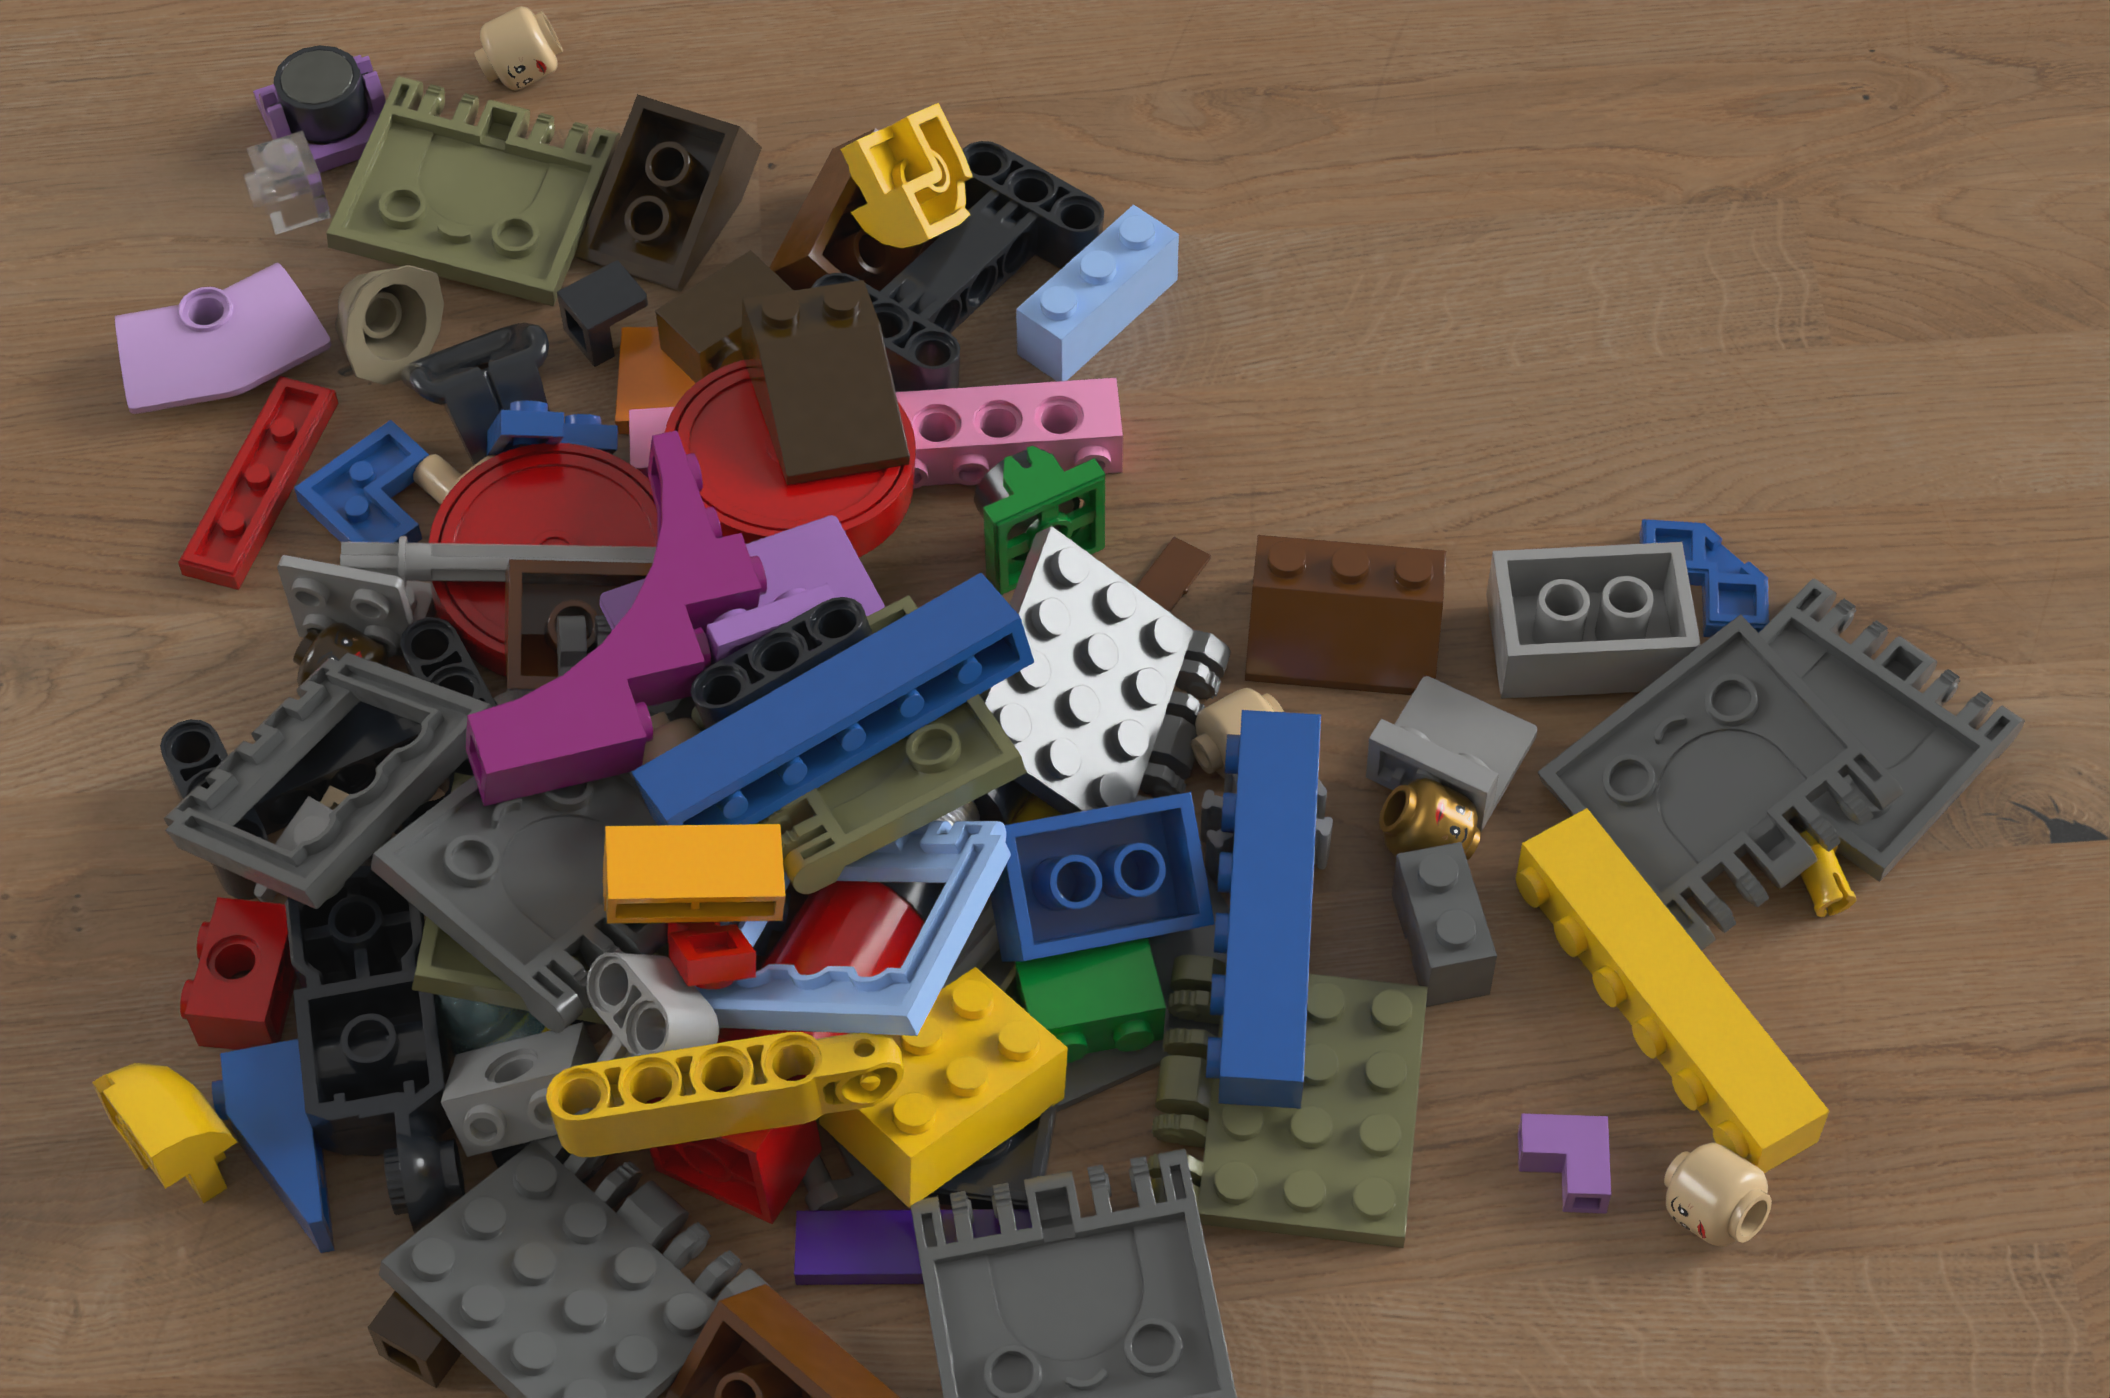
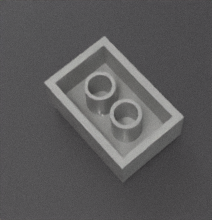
M1682 542L1493 551L1486 597L1501 699L1641 692L1701 645Z

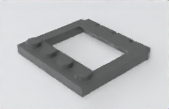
M346 653L339 661L328 658L296 689L300 696L299 700L288 697L251 733L256 741L254 744L243 741L206 777L210 785L208 789L196 786L164 817L166 824L169 826L165 831L179 849L318 909L327 899L336 895L343 888L345 881L375 851L390 840L392 833L420 805L429 801L437 792L438 787L469 758L466 751L467 715L491 708L492 706L489 703L350 653ZM360 701L422 725L421 733L413 742L404 747L394 749L375 768V779L367 788L358 793L348 795L329 814V824L321 834L311 840L302 841L293 851L234 827Z

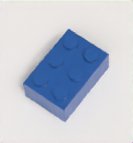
M1191 792L1004 825L1006 829L1005 843L1011 856L990 894L1002 962L1027 961L1215 925Z

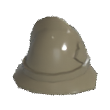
M405 265L394 269L371 271L370 273L357 275L343 287L338 299L335 329L339 340L344 344V349L355 377L382 385L402 380L401 374L405 366L430 355L440 332L444 307L437 273Z

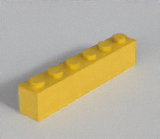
M1588 808L1523 842L1515 877L1522 897L1533 908L1540 907L1554 925L1556 938L1563 950L1571 957L1578 956L1592 974L1593 983L1599 996L1608 1006L1618 1007L1632 1025L1633 1036L1640 1049L1649 1058L1654 1059L1657 1057L1671 1075L1673 1087L1682 1103L1690 1110L1694 1111L1697 1109L1713 1129L1715 1142L1746 1159L1764 1173L1816 1144L1820 1139L1829 1109Z

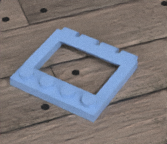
M932 821L845 866L837 881L946 883L902 967L887 968L880 974L872 977L858 976L854 967L827 966L815 974L801 975L794 965L768 964L761 970L756 971V978L734 980L730 986L725 988L702 989L696 987L716 1013L719 1028L917 1036L1011 856L1005 843L1006 829L1004 824L1000 821H956L951 826L948 821ZM784 872V883L786 890L790 883V880ZM768 921L720 922V926L737 924L751 946L754 947Z

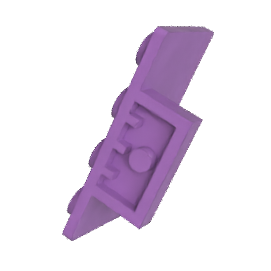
M830 515L746 544L750 557L757 555L762 561L767 579V593L760 595L757 608L748 611L741 608L730 610L719 616L713 623L707 625L705 634L710 647L711 665L831 598L847 597L855 599L862 604L866 616L885 607L836 516ZM645 579L601 594L599 605L612 630L632 607Z

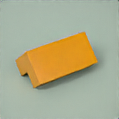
M780 824L605 826L603 897L607 924L782 921L785 904V883Z

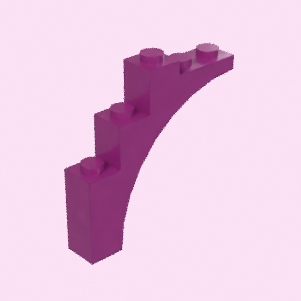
M678 431L652 435L648 475L657 510V547L652 567L632 607L603 643L564 675L519 699L467 715L466 751L484 806L624 774L643 765L646 742L653 741V726L647 706L690 697L693 681L705 667L711 665L710 647L705 634L707 625L713 623L719 616L730 610L741 608L748 611L757 608L760 595L767 593L766 574L759 556L750 557L742 533L722 537L721 525L714 507L705 508L700 495L703 481L699 462L694 453H685Z

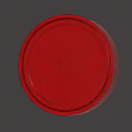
M744 360L721 367L696 382L677 402L666 424L665 433L678 431L685 453H694L697 457L703 481L700 495L705 508L714 507L721 525L722 537L742 533L745 544L833 515L838 518L860 558L874 550L894 533L904 519L912 500L916 441L910 420L899 402L898 406L910 454L909 465L790 485L786 484Z
M570 443L532 444L500 453L476 466L462 477L440 505L431 527L428 543L657 547V510L650 480L628 462L610 453L584 445ZM430 581L432 597L439 618L449 622L455 628L472 659L487 669L506 677L505 582Z

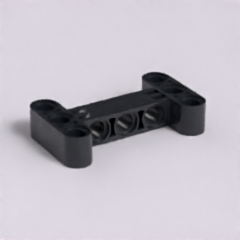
M978 141L964 147L962 151L973 177L964 182L965 208L970 215L960 225L944 232L880 292L865 283L880 323L895 392L959 388L960 345L951 333L1034 255L1041 257L1060 269L1069 263L1103 232L1104 209L1101 203L1094 197L999 144L991 141ZM832 273L817 279L812 288L859 281V279L845 273Z
M427 617L415 621L406 628L402 634L400 645L409 675L489 703L492 707L497 706L457 631L449 622L441 618ZM360 701L234 827L269 841L267 835L287 827L308 796L320 802L329 786L349 795L364 790L375 779V768L394 749L404 747L413 742L421 733L422 725ZM189 719L178 722L167 730L162 737L160 745L162 757L181 801L196 786L208 789L210 785L206 777L228 756L217 731L211 724L202 720ZM201 759L198 762L191 763L194 760ZM211 863L222 887L228 895L243 900L257 898L254 894L256 882Z

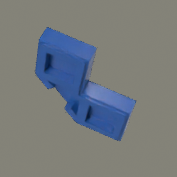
M1642 519L1640 544L1682 542L1690 585L1702 586L1703 637L1711 638L1740 614L1758 633L1769 623L1768 577L1751 562L1744 564L1721 544L1723 538L1705 523Z

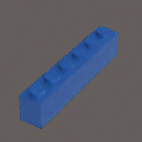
M982 573L977 574L632 771L651 817L658 826L746 825L758 823L780 810L783 806L822 786L921 727L957 708L970 698L981 694L1033 664L1034 658L1021 617Z
M1242 710L1240 735L1227 734L1225 774H1238L1237 793L1223 792L1221 832L1234 833L1233 853L1220 852L1217 892L1231 893L1230 913L1216 912L1214 953L1227 954L1226 975L1212 974L1210 1015L1223 1016L1222 1037H1208L1206 1078L1220 1079L1219 1104L1301 1109L1305 1064L1321 714Z

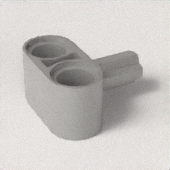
M607 952L598 956L592 963L587 975L586 989L588 999L594 1010L613 1033L597 1062L717 1043L719 1024L716 1013L695 986L688 987L668 957Z

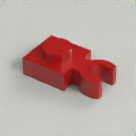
M720 922L667 923L669 958L688 987L721 989L730 986L734 980L756 978V951L737 924L720 926Z

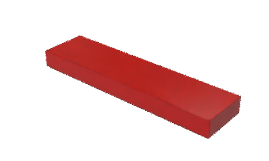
M282 376L279 377L178 562L182 575L236 590L240 589L339 404L335 390Z

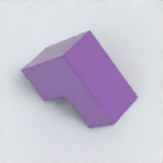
M1522 1113L1518 1129L1519 1171L1562 1173L1563 1212H1607L1611 1198L1608 1116Z

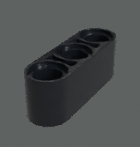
M847 597L826 600L702 671L693 681L690 693L705 729L872 635L873 633L862 604L855 599Z

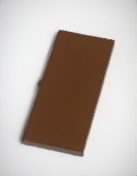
M1173 537L1137 584L1136 588L1168 612H1171L1182 596L1188 593V588L1209 562L1211 555Z

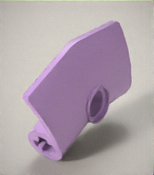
M275 263L223 290L215 287H201L192 290L183 297L179 305L115 316L117 344L125 395L129 411L132 414L213 401L243 394L328 350L332 345L329 335L289 274L279 263Z

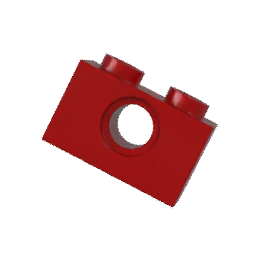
M217 897L211 921H204L198 932L196 950L199 964L194 980L188 979L183 986L180 999L181 1017L188 1021L198 1046L240 1050L278 1043L281 1040L297 979L291 964L285 904ZM251 970L242 978L230 979L240 971Z

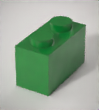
M1148 937L1027 961H1016L1015 995L1017 1004L1068 1048L1067 1063L1075 1062L1088 1053L1115 1048L1124 1052L1136 1051L1147 1047L1153 1041L1163 1040L1166 1005Z

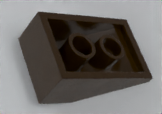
M637 94L575 256L580 260L602 267L618 260L632 277L682 292L741 203L762 147L738 125Z
M864 280L743 298L741 352L786 484L790 485L909 465L910 454L881 327Z

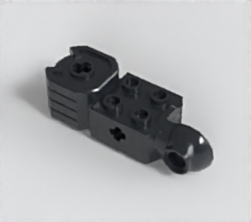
M360 866L345 881L343 888L336 895L327 899L318 909L290 897L285 902L291 964L302 988L293 990L305 1113L321 1148L344 1156L352 1154L377 1156L384 1154L386 1182L392 1209L395 1215L408 1213L413 1232L416 1234L449 1208L451 1203H455L465 1195L463 1170L456 1140L442 1141L441 1137L443 1133L452 1127L441 1104L451 1072L443 1003L438 994L412 990L426 915L371 870V866Z

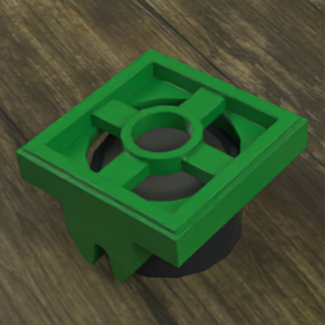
M1030 446L1027 450L1012 456L1009 455L997 463L984 475L976 488L974 503L984 519L986 578L1001 595L1016 588L1036 533L1050 526L1057 529L1091 555L1105 548V472L1095 458L1064 472L1052 454L1043 449ZM1080 499L1084 500L1083 506L1081 508H1079L1081 502Z

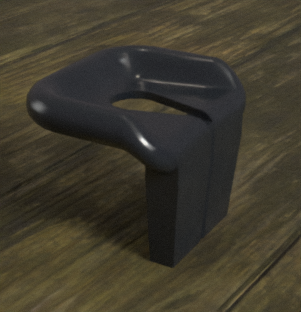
M526 322L509 325L422 357L405 366L402 370L401 378L407 387L413 389L425 400L445 406L474 466L480 460L489 456L487 455V431L501 410H510V403L516 401H540L547 403L538 369L543 365L548 355V337L544 329L539 325ZM487 362L489 365L488 368H485L483 370H481L479 367H475L477 365Z

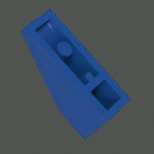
M298 1039L220 1053L223 1079L212 1081V1097L215 1112L222 1121L229 1120L239 1145L319 1252L335 1251L324 1152L305 1113Z

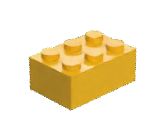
M974 967L941 989L917 1036L886 1035L892 1037L902 1052L904 1074L897 1089L885 1100L873 1107L823 1114L819 1117V1124L906 1206L911 1208V1205L927 1197L1037 1119L1051 1105L1054 1106L1064 1099L1068 1048L978 968ZM870 1076L861 1082V1086L866 1090L872 1091L879 1086L881 1080L878 1077Z

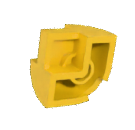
M939 103L911 114L841 149L849 165L851 177L860 187L867 201V204L851 213L862 229L880 243L898 248L918 245L960 225L970 215L965 208L964 182L973 177L966 157Z
M133 1063L104 1074L92 1082L115 1129L145 1170L150 1167L165 1189L185 1177L203 1203L227 1189L217 1164L226 1159L224 1151L238 1142L204 1095L188 1080L168 1066Z

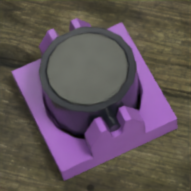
M322 45L302 48L289 55L278 66L274 76V84L253 91L259 111L293 182L360 159L386 102L376 71L373 72L369 56L361 57V55L353 57L348 52L337 47ZM368 118L366 124L355 135L346 138L347 135L353 133ZM302 140H306V141L319 142V143H328V144H327V145H315V144H306V143H303V142H301V141H302Z

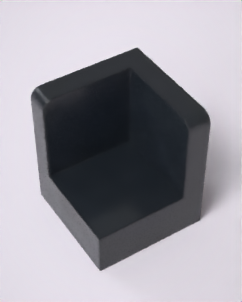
M618 260L557 291L563 329L594 367L615 357L610 326L648 305L647 294Z

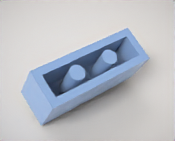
M1132 205L1016 309L1017 355L1055 381H1067L1178 280L1179 234L1137 206Z

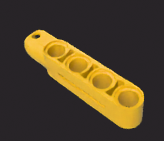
M786 1032L576 1065L564 1069L552 1079L547 1088L546 1100L560 1143L568 1153L578 1157H597L717 1138L719 1136L805 1124L818 1119L823 1114L873 1107L885 1100L897 1089L903 1079L904 1066L902 1052L892 1037L884 1034L850 1033L815 1039L813 1036L803 1032ZM796 1075H807L805 1078L797 1081H786ZM875 1076L881 1080L876 1089L870 1091L861 1086V1082L865 1078ZM726 1086H736L727 1092H716ZM656 1097H665L663 1100L653 1104H644L650 1099ZM586 1108H594L588 1113L582 1115H574L580 1110Z

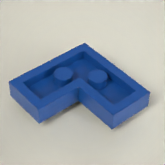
M516 401L510 403V410H501L488 429L487 455H498L518 447L541 443L584 445L613 455L618 449V425H601V417L597 415L572 414L564 417V412H548V404L545 402Z
M389 420L295 486V493L298 502L340 542H399L400 536H407V543H417L422 540L419 524L391 498L414 482L413 475L416 467L429 454L392 420Z

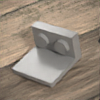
M287 555L281 557L277 566L299 637H305L311 630L321 633L333 623H346L382 644L386 648L388 657L395 655L403 656L400 642L406 628L419 619L434 618L436 614L430 583L407 581V586L405 587L403 580L398 576Z
M1426 676L1420 681L1396 723L1392 724L1381 719L1371 734L1368 745L1366 778L1391 790L1400 785H1408L1419 778L1433 779L1465 795L1475 804L1478 816L1477 828L1482 832L1535 741L1537 727L1528 721Z

